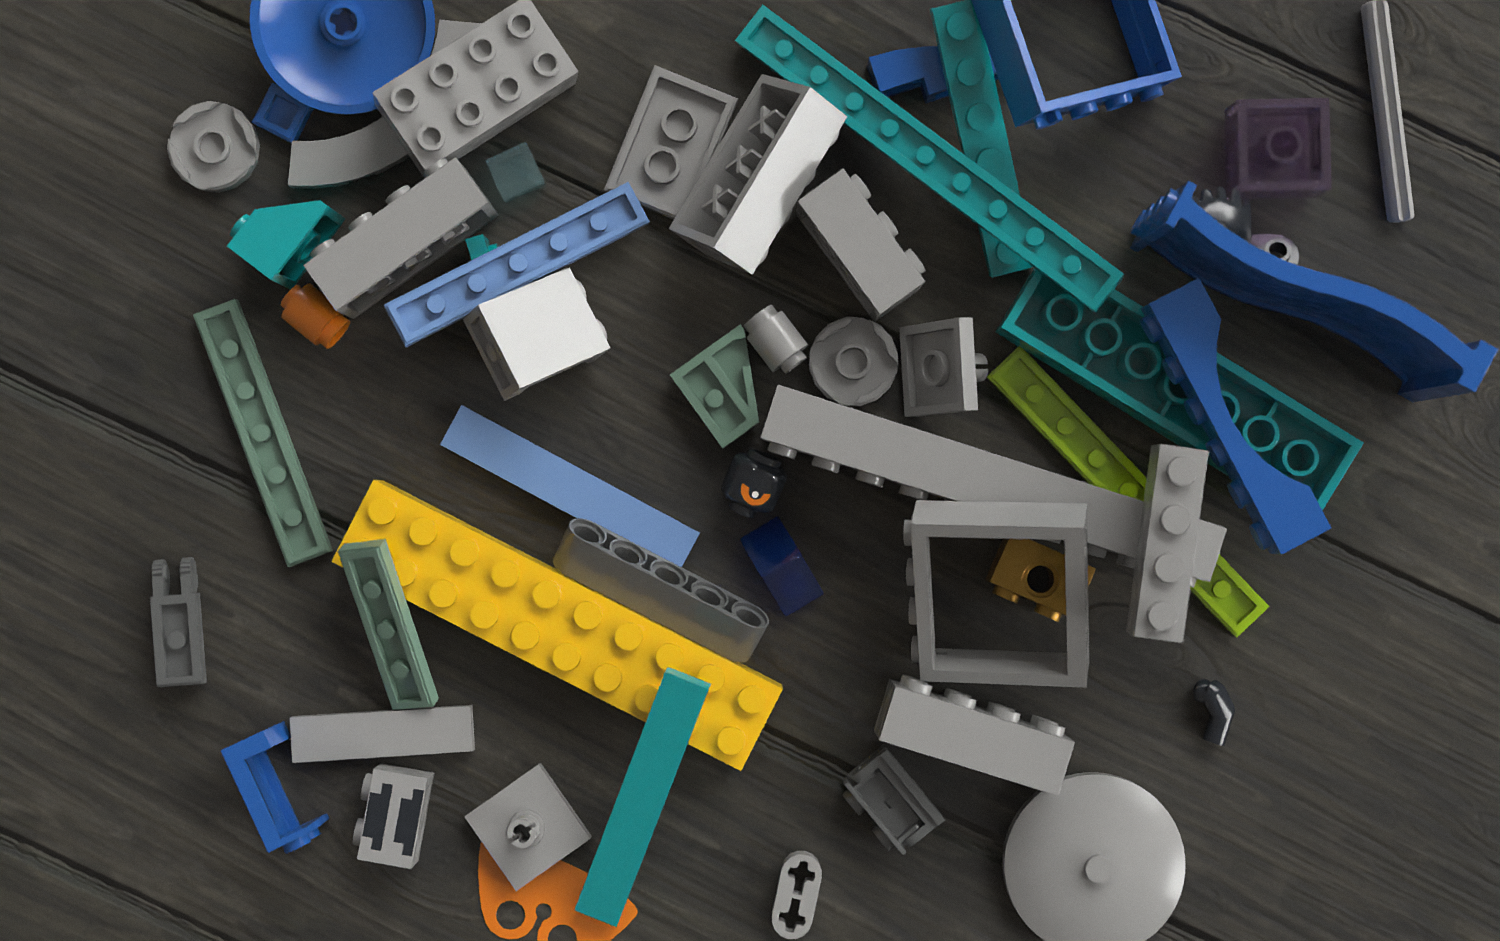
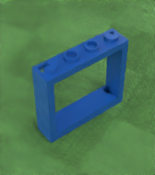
M971 0L1015 128L1034 123L1037 130L1061 122L1063 120L1062 115L1070 114L1072 120L1081 119L1098 111L1097 106L1105 105L1107 111H1112L1132 103V97L1139 96L1141 102L1150 101L1164 95L1162 87L1182 77L1156 1L1111 0L1138 78L1045 101L1011 0Z

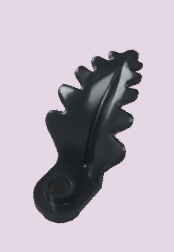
M1223 187L1217 188L1216 199L1208 189L1201 191L1200 200L1192 194L1193 201L1226 229L1265 252H1278L1284 256L1281 259L1296 265L1298 264V248L1289 238L1282 235L1252 233L1250 200L1245 197L1242 206L1240 193L1237 189L1233 188L1229 202Z

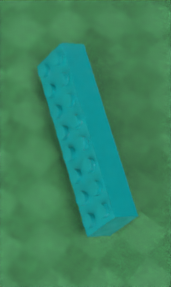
M1034 268L995 333L1016 346H1020L1029 354L1180 447L1207 450L1205 443L1210 440L1202 424L1196 426L1190 419L1184 406V401L1188 400L1182 386L1180 383L1173 384L1164 370L1162 360L1166 356L1158 341L1152 343L1148 339L1142 328L1140 319L1145 316L1140 308L1143 306L1114 289L1098 311L1094 313ZM1217 353V373L1221 394L1233 423L1247 444L1269 465L1287 477L1310 486L1323 511L1364 442ZM1208 453L1207 463L1228 476L1224 466L1217 467Z

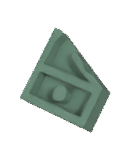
M741 324L670 374L722 449L759 423L745 330Z

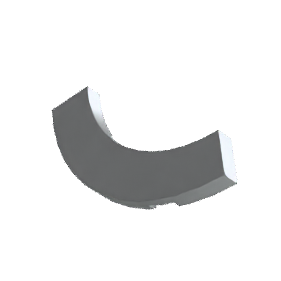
M439 20L437 38L431 55L482 23ZM381 117L370 125L344 136L317 141H292L288 186L290 188L311 189L341 186L373 174H380L403 162L410 156L385 119Z

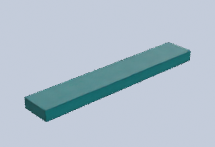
M667 667L576 904L575 911L617 927L707 696L710 683Z

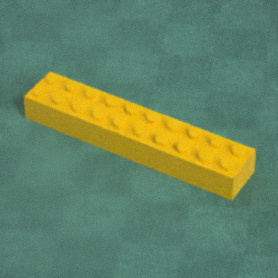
M383 480L372 481L338 548L339 550L346 543L386 539L407 601L644 722L648 718L667 667L710 683V688L688 744L740 771L783 690L782 684L739 662L729 660L564 575L552 566ZM337 550L331 562L343 567Z

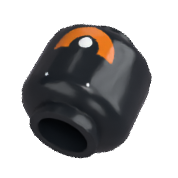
M749 448L748 453L736 454L721 485V492L726 498L731 500L729 509L748 518H754L756 512H772L787 480L786 472L780 467L782 461L755 448Z

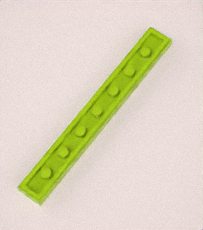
M1018 346L986 377L1088 484L1144 501L1147 478L1023 348ZM1220 554L1211 581L1196 580L1195 586H1190V591L1236 638L1270 607Z

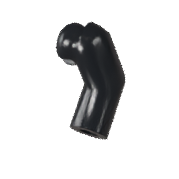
M1200 679L1194 686L1193 697L1196 701L1205 703V707L1210 714L1202 739L1225 746L1235 714V706L1222 683L1217 680L1210 682L1208 679Z

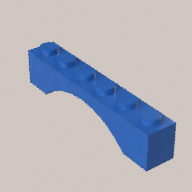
M1200 278L1140 308L1145 316L1140 319L1142 328L1148 339L1152 343L1158 341L1166 356L1162 360L1164 370L1173 384L1180 383L1188 398V400L1184 401L1185 409L1196 426L1202 424L1210 440L1205 443L1207 451H1209L1208 453L1217 467L1224 466L1232 482L1227 484L1229 493L1240 509L1245 507L1250 515L1253 524L1249 525V530L1259 548L1262 550L1267 548L1270 554L1282 555L1331 529L1310 486L1287 477L1265 462L1247 444L1233 423L1221 394L1217 373V339L1221 318Z

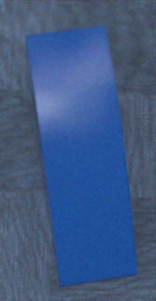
M938 46L900 49L872 56L868 59L866 68L872 86L886 97L918 87L921 89L925 104L949 96ZM990 56V60H991V64H992V69H993V74H994V78H995V81H996V80H999V79H998V76H997V73H996V70H995V67H994L992 58H991V56Z

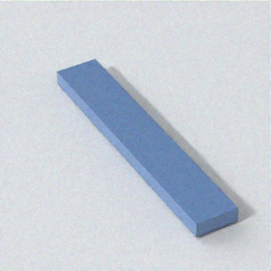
M627 182L384 304V308L404 346L408 347L465 318L477 305L540 280L648 225L650 221L632 187Z
M463 405L460 406L440 444L575 518L595 522L680 567L683 566L700 532Z

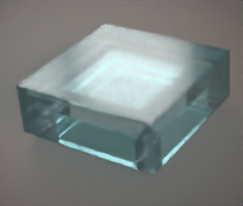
M526 142L485 160L505 203L546 185Z

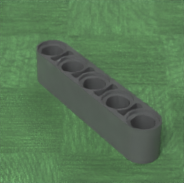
M577 518L569 522L553 557L554 566L564 575L735 662H747L751 658L769 625L767 614L756 605L587 519Z

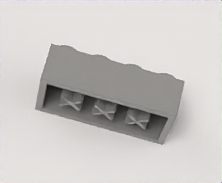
M518 0L372 93L375 106L425 178L423 175L424 171L435 162L444 158L449 162L455 157L457 159L463 157L575 85L579 71L532 1Z
M761 74L669 227V230L705 255L753 275L757 266L766 258L769 246L781 226L789 220L792 208L802 191L813 180L816 168L828 148L837 140L840 128L848 116L809 86Z
M456 157L449 162L446 158L435 162L424 171V180L411 189L408 185L397 189L387 197L386 203L388 205L374 215L371 212H367L359 216L348 226L350 230L348 234L337 242L329 239L318 245L310 253L313 259L303 266L337 312L355 319L499 216L471 175Z
M902 674L900 682L889 679L874 727V732L880 741L1059 796L1075 744L1073 740L1064 735L1065 727L1058 725L1059 723L1036 715H1032L1030 722L1021 720V714L1015 712V709L990 701L987 709L976 706L977 700L971 698V695L953 689L945 688L944 695L931 692L932 686L928 685V682L920 681V679Z

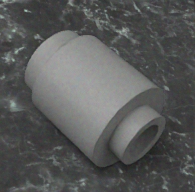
M772 304L753 316L743 326L749 333L747 336L748 341L772 372L781 368L787 374L807 358L802 352L808 346L807 342L783 311L777 312Z

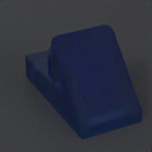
M778 516L740 538L742 545L785 617L824 594Z

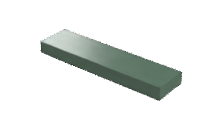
M386 539L343 544L338 550V554L392 710L434 707L439 697Z

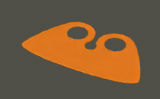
M482 842L480 844L478 880L481 909L485 923L490 931L501 938L508 940L519 939L527 935L537 920L536 908L542 903L548 904L552 909V913L549 918L543 920L538 930L537 941H548L550 931L557 925L571 927L576 933L577 941H610L628 926L636 917L638 910L627 899L617 927L575 911L588 873L562 860L515 891ZM505 901L518 902L524 909V922L516 929H506L497 921V909Z

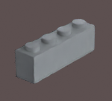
M1163 444L1151 446L1126 633L1132 636L1183 643L1209 452L1207 450Z

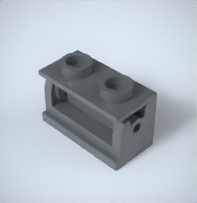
M884 744L843 778L844 785L848 789L842 794L859 816L867 811L877 823L871 829L888 851L896 846L904 855L907 853L904 848L906 845L909 848L912 847L936 826L945 821L940 811Z

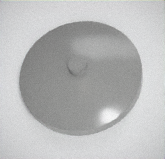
M1084 772L1065 776L1059 796L1038 790L1024 802L1013 818L1006 834L1002 854V870L1007 893L1017 913L1026 925L1044 941H1146L1165 924L1178 903L1185 878V853L1175 822L1164 806L1153 795L1125 778L1107 773Z

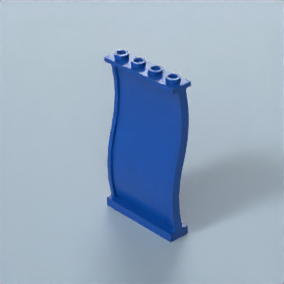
M1187 181L1177 190L1170 188L1165 197L1161 195L1155 204L1151 203L1147 210L1143 209L1130 230V233L1136 236L1130 247L1132 250L1139 252L1149 245L1183 273L1195 280L1200 278L1202 284L1208 288L1243 303L1314 323L1346 338L1371 354L1402 381L1401 388L1397 394L1411 402L1476 392L1498 351L1497 348L1482 340L1464 344L1442 324L1412 305L1374 287L1287 262L1253 246L1226 229L1193 201L1192 194L1197 185L1190 181Z

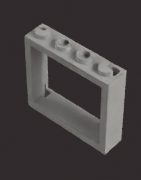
M916 500L912 520L904 521L903 536L904 545L912 546L913 558L907 559L906 582L907 586H914L915 597H910L909 624L917 625V636L912 637L911 659L912 663H919L920 681L1087 688L1089 669L1087 503ZM929 537L1065 540L1067 653L935 648Z

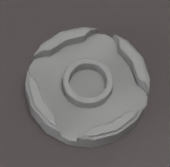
M206 101L192 105L176 118L172 126L173 130L167 144L171 165L182 180L202 191L220 193L237 188L251 176L258 163L260 142L256 128L244 113L228 104Z
M845 317L829 323L816 336L809 352V372L815 387L827 399L844 406H863L878 400L891 387L897 373L898 352L892 337L880 324L864 318Z

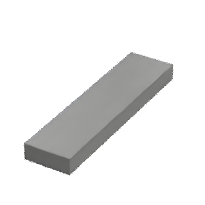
M472 705L290 717L292 763L470 752L475 750Z

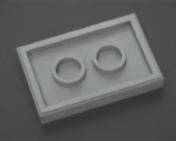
M654 65L604 191L607 193L629 182L643 208L674 220L722 141L738 103V98Z

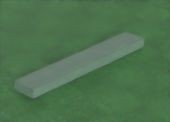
M233 299L193 314L287 567H293L332 552L333 549L239 300Z

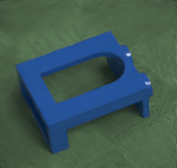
M285 721L221 750L268 853L282 846L285 854L308 844L311 842V839L321 834L318 827L330 819L328 814L325 813L300 825L266 750L291 738Z

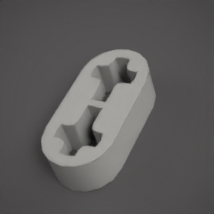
M807 851L790 853L784 859L779 874L772 907V924L775 931L786 939L803 937L809 931L814 917L822 879V870L818 859ZM800 861L807 862L808 870L814 872L813 877H805L802 890L797 891L794 890L795 876L788 871L790 867L797 868ZM792 898L799 899L798 912L800 916L805 917L804 921H796L793 928L786 927L785 919L779 917L780 912L786 913L789 911Z

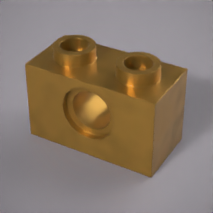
M1003 538L985 579L995 584L992 593L1016 604L1020 596L1037 603L1034 612L1059 622L1062 615L1066 616L1065 555L1031 539ZM1041 565L1049 574V582L1043 590L1033 591L1027 583V575L1033 567ZM1089 565L1088 586L1096 570V568L1091 567Z

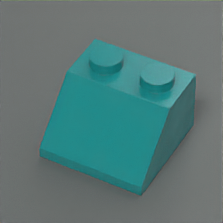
M321 200L255 209L250 216L245 214L235 223L230 232L232 240L227 247L270 280L292 289L306 272V268L303 265L313 259L310 253L318 245L331 239L346 219Z

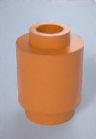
M311 283L302 288L299 285H295L284 296L280 304L284 308L281 318L316 346L321 344L326 349L331 348L340 340L350 325V321L344 317V314L337 312L326 296Z

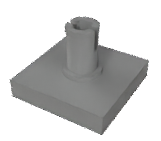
M953 318L899 327L905 417L978 410L977 382H982L986 379L988 369H976V365H985L988 362L985 355L975 353L973 318Z
M541 763L465 816L515 891L532 881L592 837Z

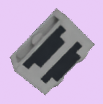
M381 763L373 769L372 774L367 773L365 775L361 791V800L367 801L364 819L358 818L353 834V845L359 846L358 860L408 869L413 868L419 860L434 772Z

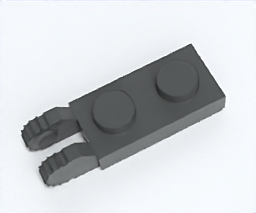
M193 557L181 559L179 568L181 594L169 595L170 571L166 560H154L152 564L153 597H150L157 687L207 683L200 593H197V565Z

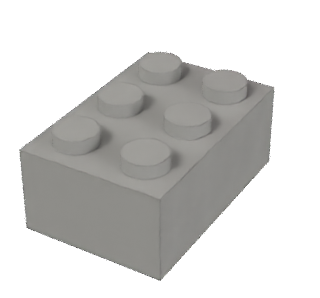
M841 169L798 200L796 215L871 319L876 322L921 288L925 282L921 274L926 270L910 248L904 252L896 242L894 236L898 234V231L890 218L883 211L877 215L867 200L871 197V194L857 174L849 177L846 171Z

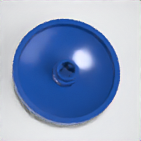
M251 0L250 29L257 56L265 71L279 88L293 99L310 108L332 114L348 115L377 109L372 92L430 56L435 37V14L432 0Z

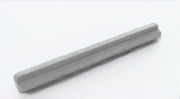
M1373 0L1362 5L1361 14L1386 215L1389 222L1399 223L1413 219L1415 214L1389 6L1386 0Z

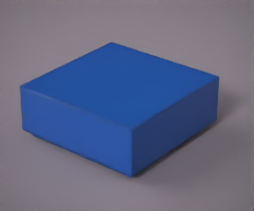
M272 83L252 123L292 144V141H298L313 108L293 99L279 88L278 85Z

